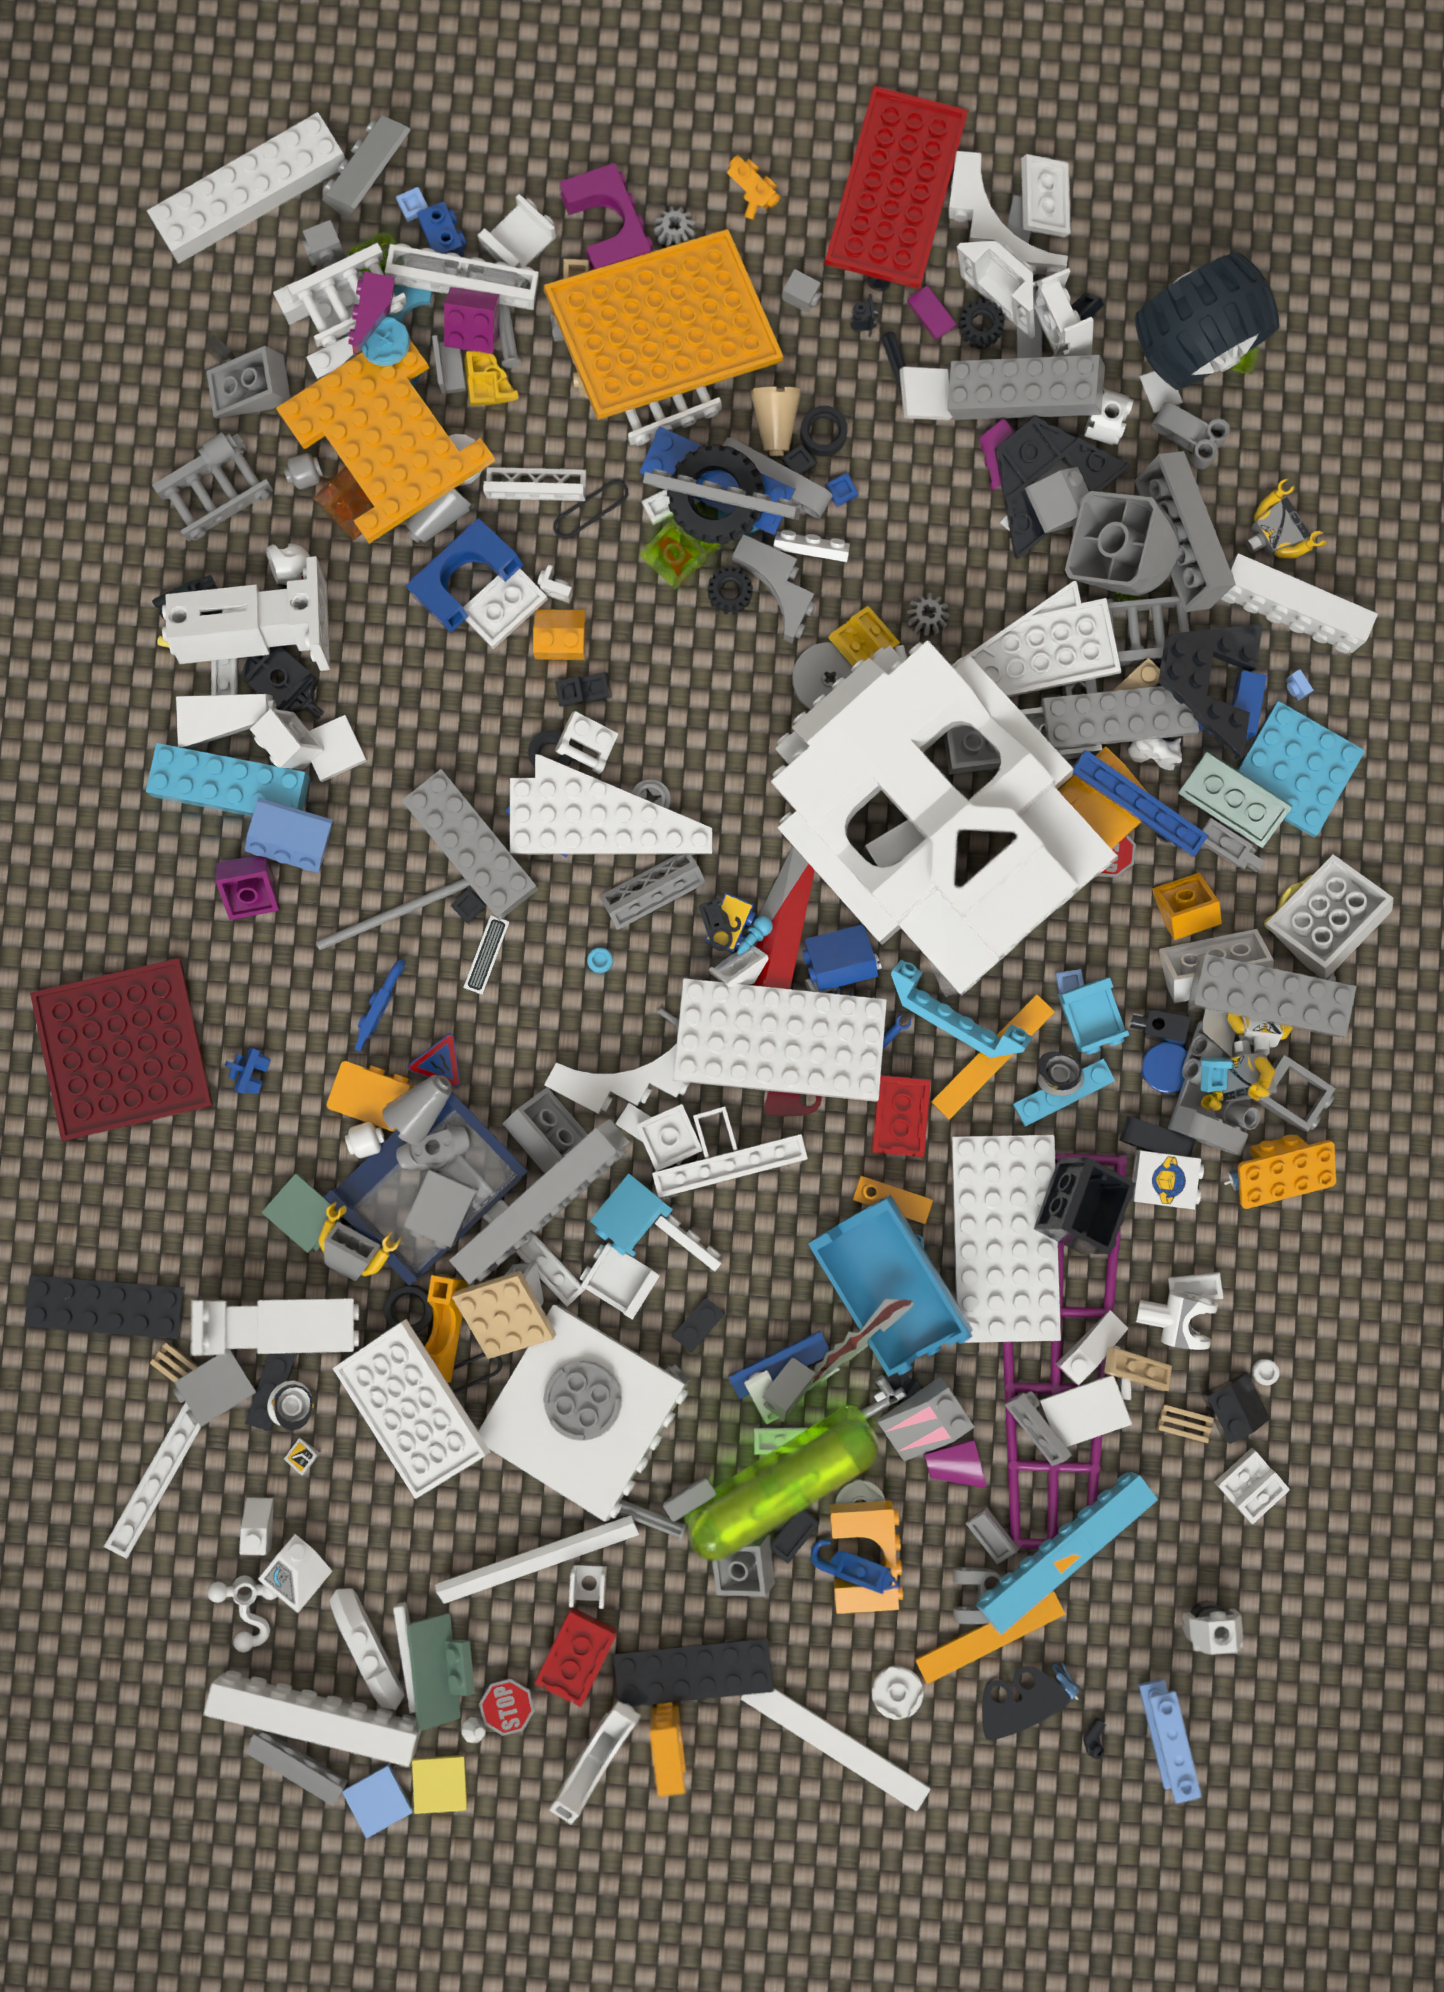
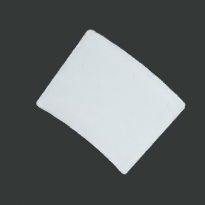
M1205 1009L1202 1026L1203 1032L1232 1057L1235 1031L1227 1021V1013Z

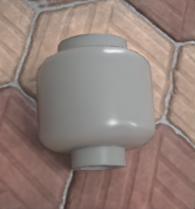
M310 453L289 458L288 468L284 469L288 483H294L295 487L299 490L319 484L320 477L323 476L317 456L313 457Z

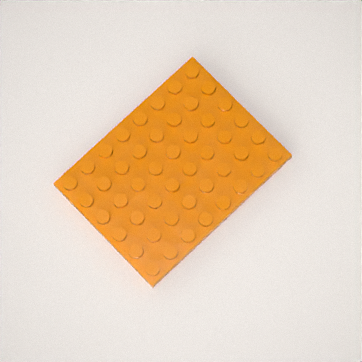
M728 229L544 285L545 295L597 420L764 368L783 360V354Z

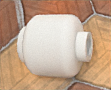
M372 1122L353 1126L349 1129L348 1135H345L350 1154H355L358 1158L379 1153L381 1151V1143L385 1142L381 1127L376 1128Z

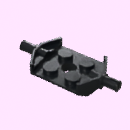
M281 646L269 647V655L246 657L247 660L243 667L242 679L257 693L272 695L273 700L276 702V710L294 713L308 710L317 720L321 718L320 715L323 716L324 711L313 701L318 679ZM275 672H284L285 679L282 683L276 684L272 682V676Z

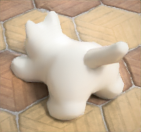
M1178 737L1171 742L1162 738L1132 741L1128 748V754L1135 762L1142 763L1152 758L1161 768L1173 770L1175 767L1174 763L1182 762L1181 738Z

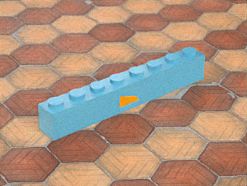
M1133 1472L1121 1475L1114 1487L1101 1492L1097 1497L1098 1500L1093 1505L1086 1506L1078 1513L1079 1517L1072 1523L1064 1524L1058 1530L1059 1534L1052 1540L1044 1541L1039 1546L1038 1552L1033 1556L1024 1558L1017 1570L1004 1575L996 1588L990 1589L981 1595L980 1601L976 1606L994 1630L1000 1634L1007 1631L1158 1500L1140 1475Z

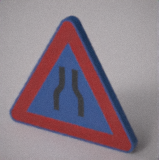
M448 1033L408 1065V1070L428 1078L433 1075L444 1076L449 1080L451 1086L459 1087L460 1078L453 1034Z

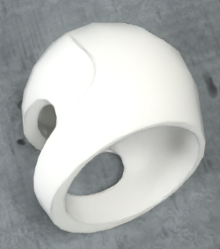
M288 543V547L285 549H279L275 545L266 547L269 565L278 585H287V581L304 579L303 568H307L306 557H310V555L303 547Z

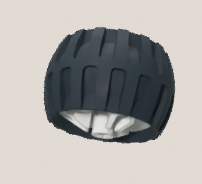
M1232 252L1221 256L1195 271L1182 275L1171 286L1149 300L1138 310L1135 316L1137 336L1144 356L1154 371L1175 390L1188 387L1215 372L1228 370L1239 363L1241 357L1271 337L1280 328L1278 309L1269 283L1260 270L1239 252Z

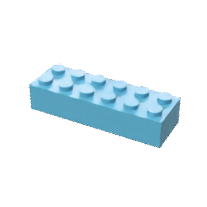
M156 743L146 793L155 798L252 817L258 797L303 811L310 777L302 771Z

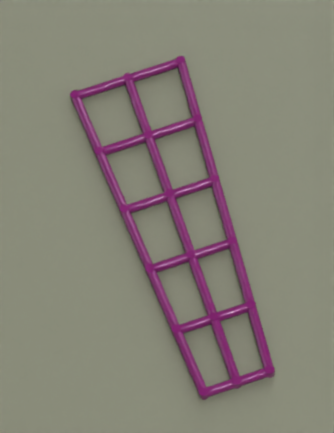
M1055 1153V1168L1059 1159L1088 1157L1101 1165H1116L1115 1172L1125 1177L1127 1158L1123 1155ZM1121 1226L1116 1237V1245L1111 1254H1108L1104 1308L1062 1307L1064 1245L1058 1242L1061 1341H1051V1383L1014 1382L1013 1342H1003L1005 1403L1015 1397V1393L1032 1391L1033 1393H1044L1052 1396L1082 1385L1061 1384V1369L1056 1363L1061 1359L1062 1317L1102 1318L1109 1310L1114 1313ZM1106 1356L1098 1365L1097 1380L1108 1376V1374L1104 1373ZM1005 1406L1011 1539L1019 1549H1039V1546L1044 1541L1052 1540L1057 1535L1059 1472L1089 1473L1086 1506H1091L1097 1501L1103 1435L1092 1438L1090 1462H1062L1052 1466L1049 1461L1018 1460L1016 1419ZM1018 1470L1048 1471L1047 1539L1021 1538Z

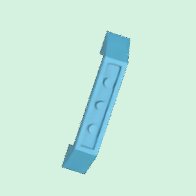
M900 960L892 970L891 976L902 1006L990 1058L1024 1052L1033 1038L1025 1030L1010 1024L1002 1038H1000L993 1031L984 1029L974 1023L971 1018L962 1016L952 1010L949 1005L940 1003L930 997L927 992L918 990L915 986L923 972L909 962Z

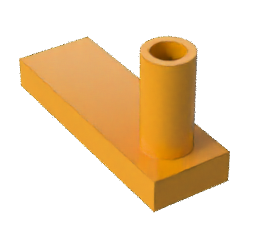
M860 1176L852 1200L871 1205L891 1195L905 1218L926 1224L933 1203L932 1199Z

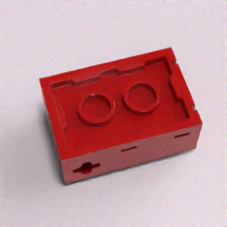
M880 1075L879 1098L875 1102L871 1153L924 1157L931 1080Z
M571 1607L534 1684L541 1688L545 1686V1690L569 1702L573 1700V1704L582 1707L617 1635L618 1629Z

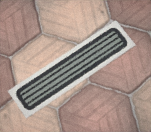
M490 916L465 982V989L483 994L509 921L503 919L499 921L495 916Z

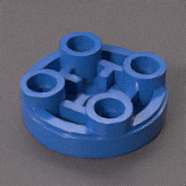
M1170 1042L1160 1043L1151 1047L1144 1055L1141 1064V1075L1145 1082L1152 1089L1161 1093H1172L1181 1090L1185 1080L1182 1075V1068L1188 1054L1187 1050L1178 1044Z

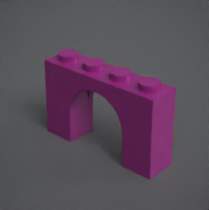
M615 163L559 182L560 196L568 215L593 207H607L618 213L624 222L622 230L615 237L586 247V259L589 260L591 271L653 251L650 237H645L642 230L644 229L642 217L640 214L636 215L634 198L625 189L626 180L622 171L618 172Z

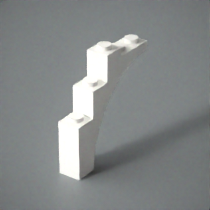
M957 151L949 205V218L958 222L972 220L970 242L997 241L1002 246L1004 244L1007 245L1014 252L1016 259L1020 262L1025 261L1033 269V275L1046 274V276L1065 270L1068 256L1049 253L1029 245L1015 236L1000 221L990 206L984 191L981 176V153Z
M676 1043L667 1053L655 1061L635 1070L616 1074H592L573 1070L556 1063L544 1085L600 1114L602 1110L606 1112L613 1100V1098L609 1097L611 1092L638 1106L640 1102L645 1104L652 1091L648 1089L650 1084L677 1098L679 1094H685L690 1083L673 1081Z

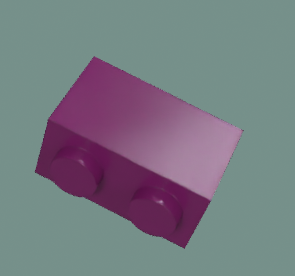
M255 855L216 863V884L229 920L279 911L273 872L268 858Z

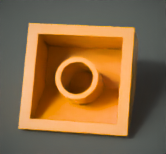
M537 609L533 627V654L535 659L585 660L586 610Z
M1200 873L1152 888L1164 925L1174 940L1222 924L1220 902Z

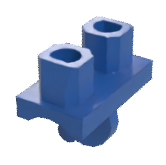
M249 1047L243 1066L240 1065L244 1056L236 1054L233 1063L226 1061L224 1066L231 1068L228 1078L235 1080L238 1071H240L234 1090L242 1094L245 1092L258 1094L262 1081L252 1078V1071L256 1068L266 1072L271 1059L260 1054L259 1050Z

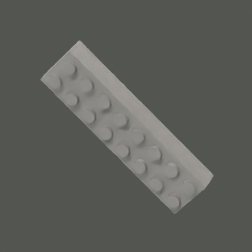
M610 1119L596 1127L449 1261L469 1284L476 1279L481 1282L492 1274L501 1263L511 1257L520 1246L530 1240L539 1229L549 1223L559 1211L572 1202L571 1200L590 1186L589 1183L599 1178L609 1169V1166L625 1155L627 1151L624 1148L630 1141Z

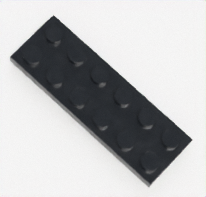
M30 1275L24 1327L180 1339L185 1287Z
M768 1637L613 1654L618 1701L631 1707L774 1692Z

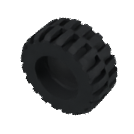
M712 444V446L703 445L697 447L698 450L685 454L686 458L682 462L678 461L675 465L676 470L671 477L677 479L678 475H683L697 480V483L704 474L720 470L732 475L737 481L739 489L746 491V496L752 497L753 492L766 493L765 485L762 481L763 477L753 461L735 448L721 446L720 444ZM667 490V497H669L670 501L668 504L669 510L673 513V519L677 525H680L688 535L706 543L726 544L733 540L737 541L742 538V535L749 533L756 521L759 522L762 516L761 511L737 506L731 514L724 518H708L697 509L692 495Z

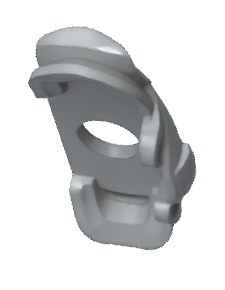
M464 1127L446 1129L426 1136L417 1145L407 1143L399 1147L396 1151L397 1160L404 1169H441L452 1160L457 1159V1155L469 1149L470 1139ZM431 1140H436L440 1144L439 1152L434 1155H430L426 1151V1145Z

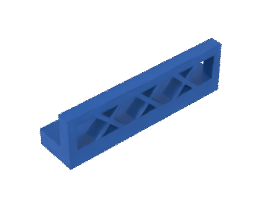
M819 1330L728 1375V1378L739 1399L750 1395L744 1382L748 1381L751 1375L757 1372L763 1373L768 1371L774 1381L792 1357L803 1365L808 1366L824 1358L826 1352L830 1350Z

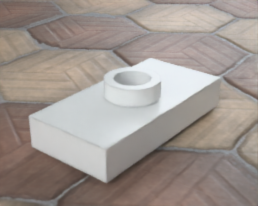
M1220 1272L1168 1277L1170 1291L1178 1290L1195 1293L1211 1300L1223 1299Z

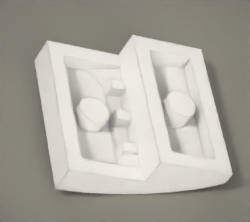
M1253 1448L1247 1451L1214 1482L1252 1525L1290 1490Z

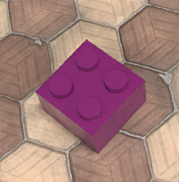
M450 287L444 302V347L493 354L499 337L500 294Z

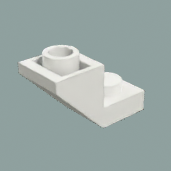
M768 1371L763 1373L757 1372L751 1375L748 1381L744 1382L766 1424L779 1418L763 1405L765 1400L762 1396L773 1382Z

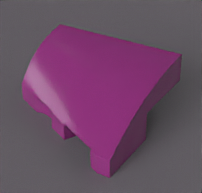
M1004 418L979 437L981 449L985 453V467H989L992 482L989 485L992 490L1001 485L994 448L1014 433Z
M973 1439L952 1446H943L923 1454L930 1478L980 1488L986 1487L983 1470Z

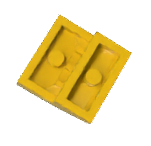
M869 606L853 615L847 623L836 629L828 637L852 666L860 660L865 662L868 658L873 661L872 656L882 647L886 649L890 645L894 649L900 644Z

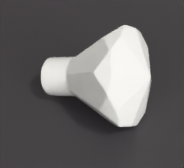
M470 1717L463 1723L461 1734L467 1742L477 1743L483 1739L486 1733V1725H484L481 1718Z

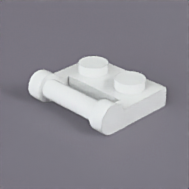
M573 711L555 752L560 755L566 754L591 767L592 771L601 774L618 733ZM570 739L598 752L597 759L570 746Z

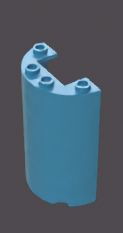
M891 1195L862 1209L808 1243L860 1331L886 1298L902 1299L887 1306L862 1332L863 1336L890 1318L896 1310L910 1305L912 1301L914 1302V1305L885 1332L880 1328L868 1339L869 1346L888 1377L896 1372L899 1376L912 1369L910 1364L925 1353L928 1356L937 1353L942 1349L940 1346L944 1343H947L948 1346L957 1341L959 1344H962L972 1337L971 1332L973 1329Z

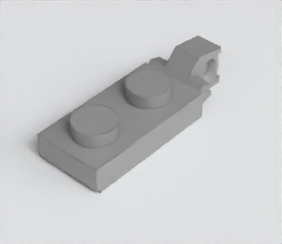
M1210 818L1203 827L1202 831L1209 835L1203 845L1236 867L1244 870L1247 866L1258 872L1265 863L1264 860L1254 855L1257 850L1252 847L1251 843L1214 819Z

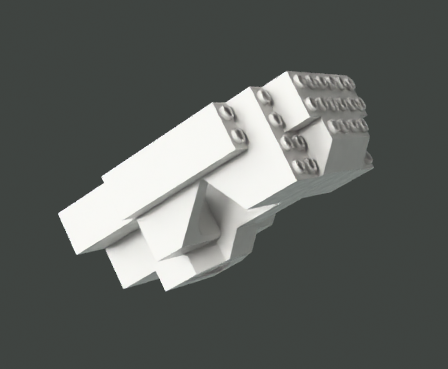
M927 640L924 644L920 642L915 645L909 652L911 656L904 661L889 645L886 649L884 647L880 648L872 656L873 661L868 658L865 662L863 660L857 662L851 669L853 673L846 679L841 677L832 686L833 691L827 696L821 695L813 703V709L807 714L806 712L801 713L793 721L795 725L792 727L794 732L791 735L786 733L778 740V746L775 749L789 766H781L773 774L774 779L771 782L796 810L793 814L791 812L787 813L779 821L781 825L778 829L882 945L898 930L902 929L962 996L1051 913L1059 909L1094 877L1096 878L1113 863L1117 855L1057 790L1072 777L1074 769L970 655L965 660L963 657L951 666ZM962 725L971 726L979 731L996 750L1001 759V766L996 776L969 801L948 782L923 754L947 731ZM881 790L925 838L903 860L893 866L884 868L868 863L855 850L847 838V827L851 818ZM959 830L1008 831L1016 833L1017 839L962 888L955 887L956 841Z

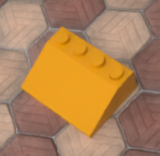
M1106 746L1096 755L1101 761L1146 791L1126 765ZM1075 775L1058 790L1111 849L1141 823L1140 820Z

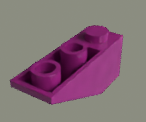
M364 272L363 280L358 279L356 295H360L359 305L354 304L352 319L356 320L355 329H350L348 344L352 345L354 354L360 351L390 312L395 287L394 277Z

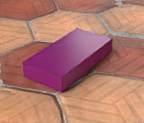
M928 285L907 300L908 305L935 341L956 327L955 321Z

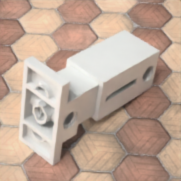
M306 557L307 568H303L304 579L287 581V589L260 592L257 585L166 594V605H162L166 626L162 628L164 641L169 643L171 654L176 656L179 664L269 655V647L296 644L299 651L310 650L312 661L317 662L320 671L330 670L327 583L317 557Z
M354 1299L259 1300L258 1306L227 1307L226 1301H192L191 1355L227 1354V1349L257 1348V1354L353 1352V1346H358L359 1332L358 1330L353 1331V1320L359 1319V1304H354Z

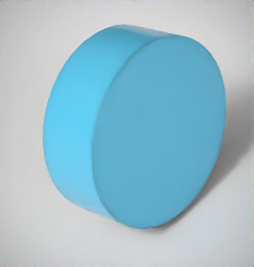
M595 948L589 953L587 962L593 972L601 974L610 970L613 958L607 949Z

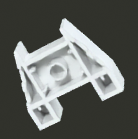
M1069 268L1033 282L1034 315H1037L1054 351L1052 357L1092 355L1093 318L1090 317L1081 321L1076 310L1073 311L1069 303L1070 296L1067 289L1064 288L1070 274Z
M358 272V279L363 280L362 272ZM342 279L336 282L334 287L349 316L352 318L354 304L359 305V301L348 280ZM288 285L273 292L289 325L310 315L303 302L299 300L293 302L289 295ZM321 289L313 293L312 299L328 329L342 323L326 291ZM349 333L336 338L337 341L334 344L306 357L317 380H320L362 352V349H360L357 354L353 353L352 345L348 344Z

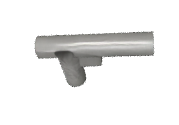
M884 1375L878 1376L875 1382L881 1390L874 1394L876 1402L858 1412L860 1419L864 1421L906 1397L904 1389L901 1387L894 1391Z

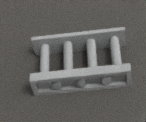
M238 433L232 436L238 446L234 449L237 454L220 465L209 467L202 456H199L152 485L162 500L170 499L187 525V527L180 531L188 542L202 538L207 530L255 501L265 500L269 493L273 491L267 479L262 482L258 481L246 462L243 454L248 449ZM230 460L235 461L251 487L240 495L236 493L222 470L223 464ZM208 473L214 474L230 500L219 508H216L200 482L201 478ZM187 486H192L208 512L207 515L195 521L179 495L180 490Z
M1178 593L1173 594L1172 597L1113 602L1112 599H1107L1113 633L1112 613L1127 612L1131 647L1129 651H1119V648H1117L1120 667L1141 665L1148 658L1153 663H1161L1165 642L1162 609L1176 607L1179 633L1189 632L1188 615L1184 611ZM1152 610L1156 643L1153 648L1144 649V646H1141L1137 611Z

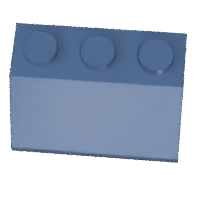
M258 797L247 834L245 851L256 856L276 860L279 863H286L306 871L319 873L327 851L333 820Z

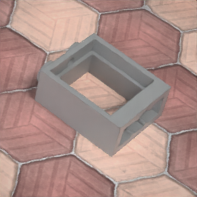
M1286 1055L1278 1056L1272 1065L1275 1069L1273 1079L1276 1086L1289 1068L1322 1090V1093L1304 1120L1269 1098L1270 1095L1260 1097V1100L1256 1102L1302 1132L1309 1131L1310 1129L1313 1130L1321 1119L1319 1114L1322 1109H1327L1334 1100L1332 1094L1336 1088Z

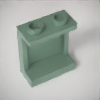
M295 1173L261 1213L307 1253L314 1250L318 1252L321 1249L318 1238L325 1220L329 1219L326 1209L332 1204L313 1188L305 1177ZM341 1216L340 1218H338V1219L336 1220V1223L339 1222V1223L343 1224V1223H344V1220L342 1219L343 1216Z

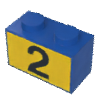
M725 893L721 907L726 923L729 924L733 942L726 951L734 954L735 949H738L746 938L742 934L745 926H751L756 913L752 911L753 904ZM719 932L714 936V942L718 946H725L729 941L728 935L724 932ZM707 935L706 942L710 944L709 937Z

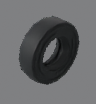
M547 730L535 735L528 749L529 760L534 768L535 755H541V750L546 744L552 743L557 745L562 735L561 732ZM566 754L560 755L555 762L568 767L572 762V757Z

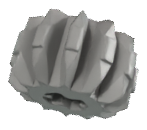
M670 206L669 213L662 210L660 212L661 218L655 219L657 227L654 228V234L659 236L658 242L660 244L666 243V248L687 242L695 237V232L693 231L696 228L695 221L691 220L692 215L690 212L683 214L684 209L682 206L678 211H674V208Z
M932 593L927 594L926 600L920 594L917 596V602H910L909 606L912 609L907 610L906 615L911 617L908 621L909 626L917 625L914 630L915 633H919L923 629V634L926 637L931 629L932 633L937 635L939 632L938 627L942 629L946 627L944 620L949 618V613L944 611L948 605H939L941 601L940 596L936 597L934 601L932 600ZM924 611L928 614H933L931 619L928 616H923Z

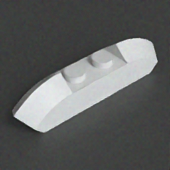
M336 1589L329 1600L359 1670L378 1704L382 1708L396 1710L405 1696L403 1687L362 1603L353 1589Z

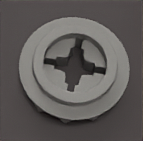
M644 780L638 783L631 793L646 800V790H649L653 797H660L658 800H655V804L666 809L670 806L671 797L669 790L660 781Z

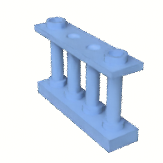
M1163 1678L1138 1684L1163 1788L1165 1790L1172 1789L1176 1804L1202 1798L1176 1692L1167 1691L1166 1682Z

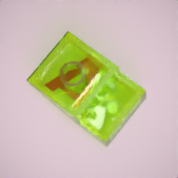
M697 507V509L704 516L708 517L699 507ZM672 518L639 556L676 589L693 575L723 544H710L695 539L684 532L680 525H677Z

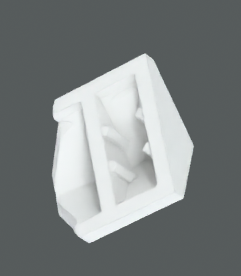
M752 945L748 951L741 955L737 952L730 955L715 968L711 967L709 972L728 987H734L737 984L750 985L754 984L769 958L767 954Z

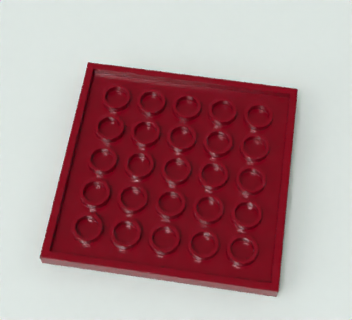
M180 958L30 993L61 1141L73 1140L213 1107L183 964Z

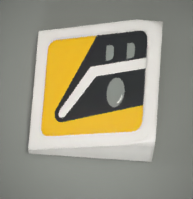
M299 1438L284 1460L303 1476L320 1452Z

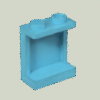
M1108 977L1058 994L1077 1051L1086 1052V1055L1100 1051V1046L1107 1043L1110 1046L1124 1042V1037L1130 1035L1129 1031L1124 1028L1111 991L1113 985Z
M628 1174L590 1222L597 1227L594 1232L605 1241L610 1238L614 1242L611 1246L621 1255L627 1252L634 1257L636 1252L632 1248L660 1214L667 1218L673 1209L637 1179Z

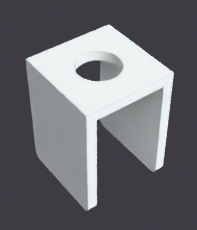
M725 1107L693 1116L705 1159H708L709 1155L698 1119L723 1113L733 1151L738 1150Z
M573 1565L570 1579L569 1607L574 1606L575 1600L600 1601L599 1608L604 1607L606 1566ZM585 1576H593L597 1581L595 1589L585 1590L582 1586V1579Z

